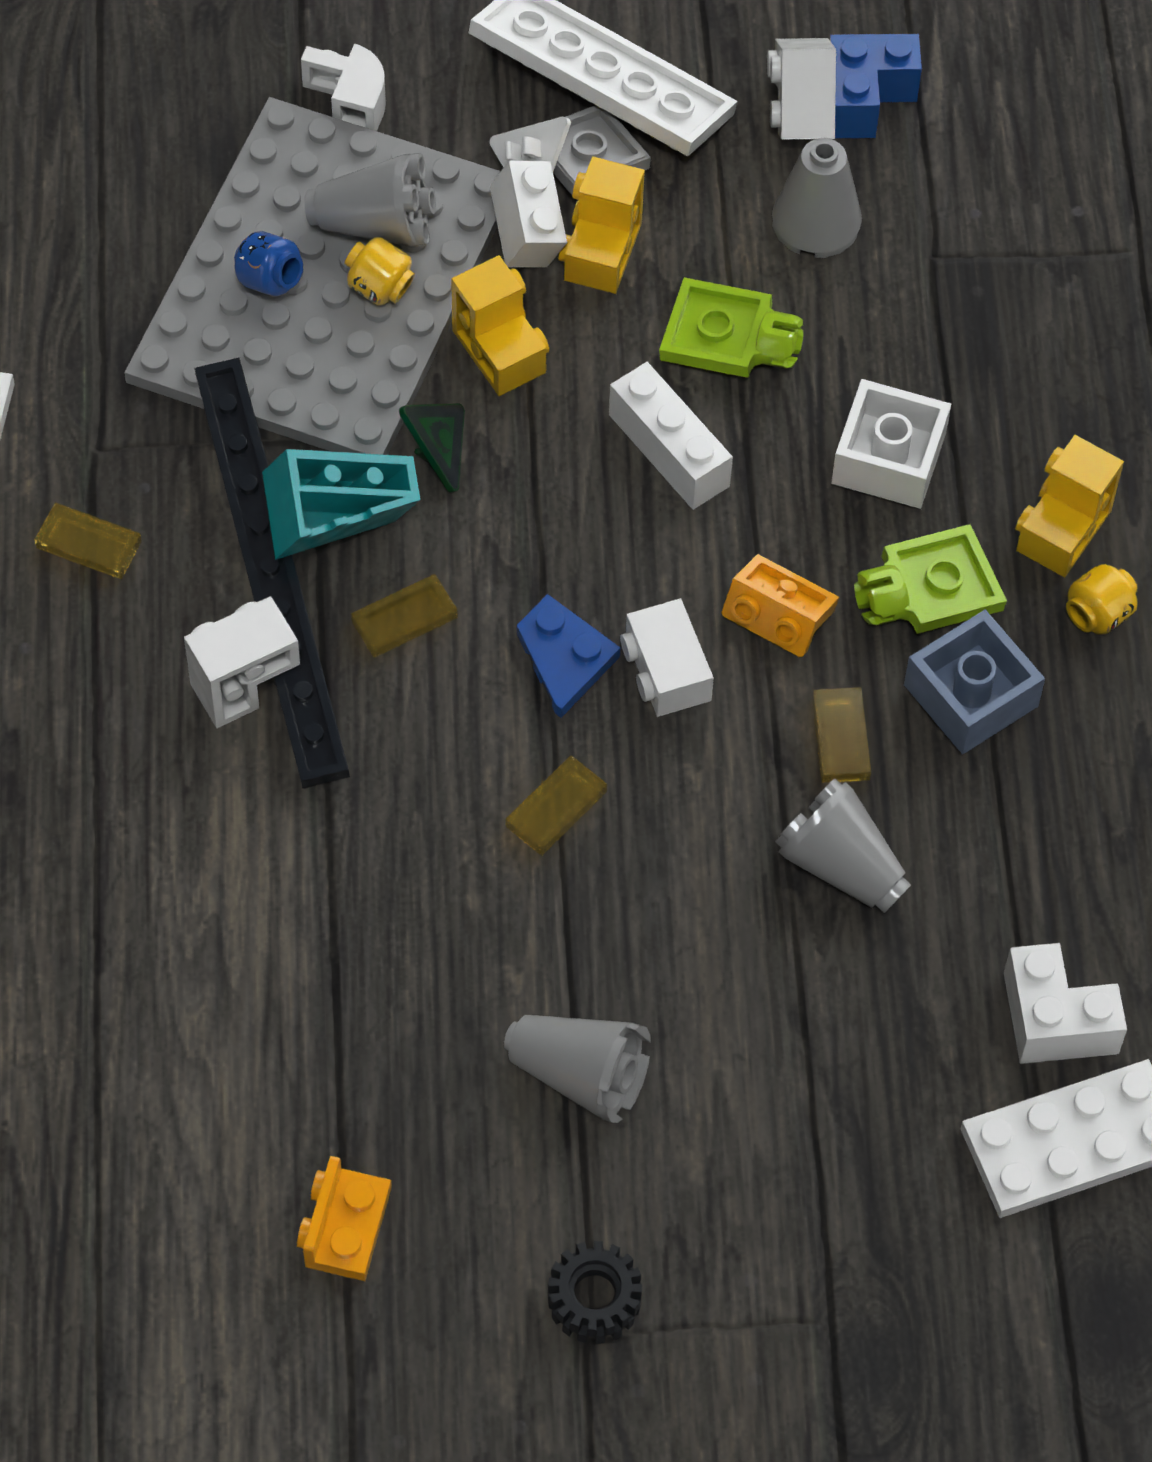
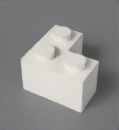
M828 38L775 39V50H768L767 75L771 77V83H775L778 87V100L770 102L771 128L778 127V134L781 139H835L836 48Z
M271 596L259 602H248L239 607L234 614L216 622L203 623L196 627L191 634L184 636L190 684L216 728L259 709L257 685L300 665L298 640Z
M1060 943L1010 948L1004 970V978L1020 1064L1119 1054L1127 1032V1026L1118 984L1068 988Z

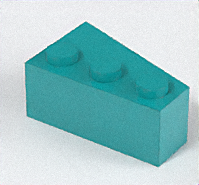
M286 449L262 472L275 560L393 523L420 501L413 456Z

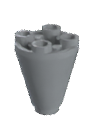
M403 154L318 184L316 189H308L305 194V213L308 223L311 226L319 225L322 230L369 239L382 237L390 243L400 245H427L430 238L427 214L435 213L436 197L433 187L425 186L426 170L423 154Z
M834 778L808 807L814 812L813 815L807 819L800 813L781 833V836L775 841L781 847L778 852L785 859L871 908L876 905L885 913L911 884L902 877L905 871L854 790L846 782L840 784Z

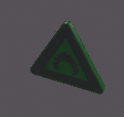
M423 404L400 407L399 415L420 447L416 448L414 453L431 464L449 493L457 491L459 489L465 415L462 404Z

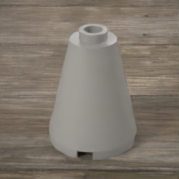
M819 138L805 145L773 206L772 227L778 240L795 253L800 254V250L815 253L814 257L826 258L840 254L854 243L861 227L862 213L848 157L844 147L832 139Z
M524 1015L518 1022L514 1021L509 1026L504 1040V1048L508 1051L509 1060L514 1065L602 1120L618 1123L622 1120L617 1115L621 1107L631 1110L643 1086L650 1056L641 1054L642 1040L651 1043V1037L647 1027L632 1022Z

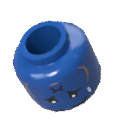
M265 231L253 232L242 241L235 252L234 268L236 276L244 287L271 296H280L297 285L301 279L303 261L299 248L289 239Z

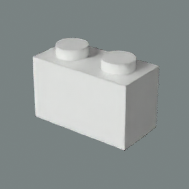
M508 161L490 185L505 264L508 267H548L567 244L551 161Z
M681 598L627 614L626 633L620 635L622 650L628 662L635 661L639 674L636 675L639 693L644 702L651 700L657 717L710 702L712 700L714 677Z

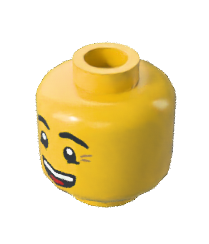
M375 237L366 245L360 241L357 242L344 262L350 268L347 274L349 287L376 305H385L389 301L396 304L403 297L415 277V273L411 271V257L382 237Z
M1107 564L1097 565L1073 582L1068 589L1067 613L1080 630L1099 635L1107 634L1130 618L1137 610V584L1133 577L1123 569L1118 570Z

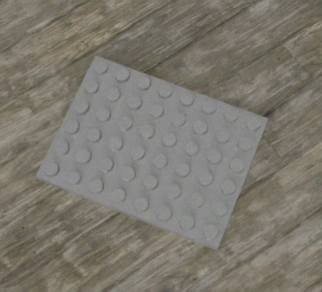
M269 97L125 370L126 383L204 409L194 368L240 357L259 428L331 452L388 455L404 423L399 415V408L413 404L452 323L451 278L480 265L498 227L490 185L501 171ZM421 153L425 160V186L433 187L436 197L435 213L427 214L430 232L429 243L419 246L392 243L411 257V271L415 273V277L403 297L396 304L389 301L385 305H376L349 287L347 274L350 268L344 264L348 254L357 242L360 241L366 245L371 239L322 230L319 225L311 226L307 221L305 213V194L308 189H316L318 184L403 154ZM265 231L289 239L299 248L303 261V273L297 285L284 295L271 296L244 287L237 279L234 268L235 252L242 241L251 233Z

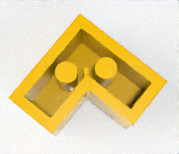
M592 156L586 173H578L572 198L578 200L572 217V225L575 228L572 236L566 234L567 244L559 252L558 257L559 261L565 262L564 281L614 294L617 293L642 224L644 169Z
M500 255L451 278L452 331L497 395L501 396L545 374L546 353L549 352V344L543 332L538 327L533 329L526 320L523 308V294L526 293V287L519 272L515 268L509 269Z
M1077 435L1073 436L1065 449L1057 447L1045 467V472L1049 476L1040 490L1039 497H1041V500L1035 508L1028 505L1016 524L1015 530L1020 532L1016 551L1065 578L1112 511L1124 461Z

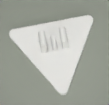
M562 116L497 134L491 137L490 146L503 168L508 161H551L552 171H554L571 121L569 118Z

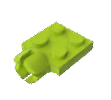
M684 277L659 348L660 361L749 378L750 372L755 365L764 364L784 369L793 368L798 358L791 355L799 354L802 347L803 330L801 327L803 326V319L796 315L777 312L771 309L772 294Z
M971 524L884 546L881 555L884 565L860 571L857 574L858 581L854 584L858 608L865 609L870 607L872 610L861 613L863 619L868 624L880 625L899 619L907 620L914 626L917 634L967 621L985 609L989 614L1004 611L1007 603L1006 597Z

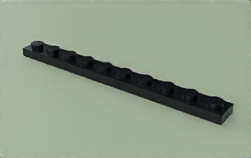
M240 357L194 368L254 602H259L271 596L298 640L300 665L275 676L274 680L302 788L350 777L293 557L289 555L275 560L262 474L268 467Z

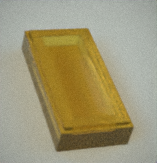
M56 502L35 538L36 548L119 579L123 578L142 543L141 534Z
M435 574L351 613L353 625L374 658L458 618V609Z
M861 687L813 690L812 699L822 783L831 782L834 778L838 782L870 780L871 765Z
M571 755L506 818V827L542 856L607 792V783Z

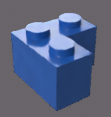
M919 34L830 35V42L836 48L835 138H876L880 102H917L922 71Z

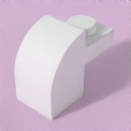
M354 44L349 57L339 55L331 50H320L306 46L301 58L303 87L332 95V117L377 131L386 107L384 69L379 59L370 50Z

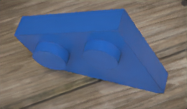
M548 594L517 624V636L525 653L530 655L533 661V669L540 683H544L552 700V708L560 718L620 658L621 647Z

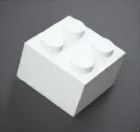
M861 379L835 453L831 484L921 509L946 435L951 403Z

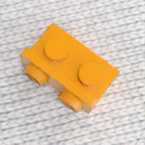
M757 554L733 578L721 613L723 617L798 657H803L808 652L815 631L835 611L839 596Z
M330 1156L326 1171L317 1170L313 1181L311 1200L317 1201L312 1218H303L298 1233L297 1247L303 1248L306 1268L361 1281L366 1280L392 1188L390 1179L342 1169L341 1158Z

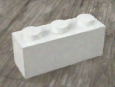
M645 362L610 384L609 416L693 510L730 487L733 456L648 362Z

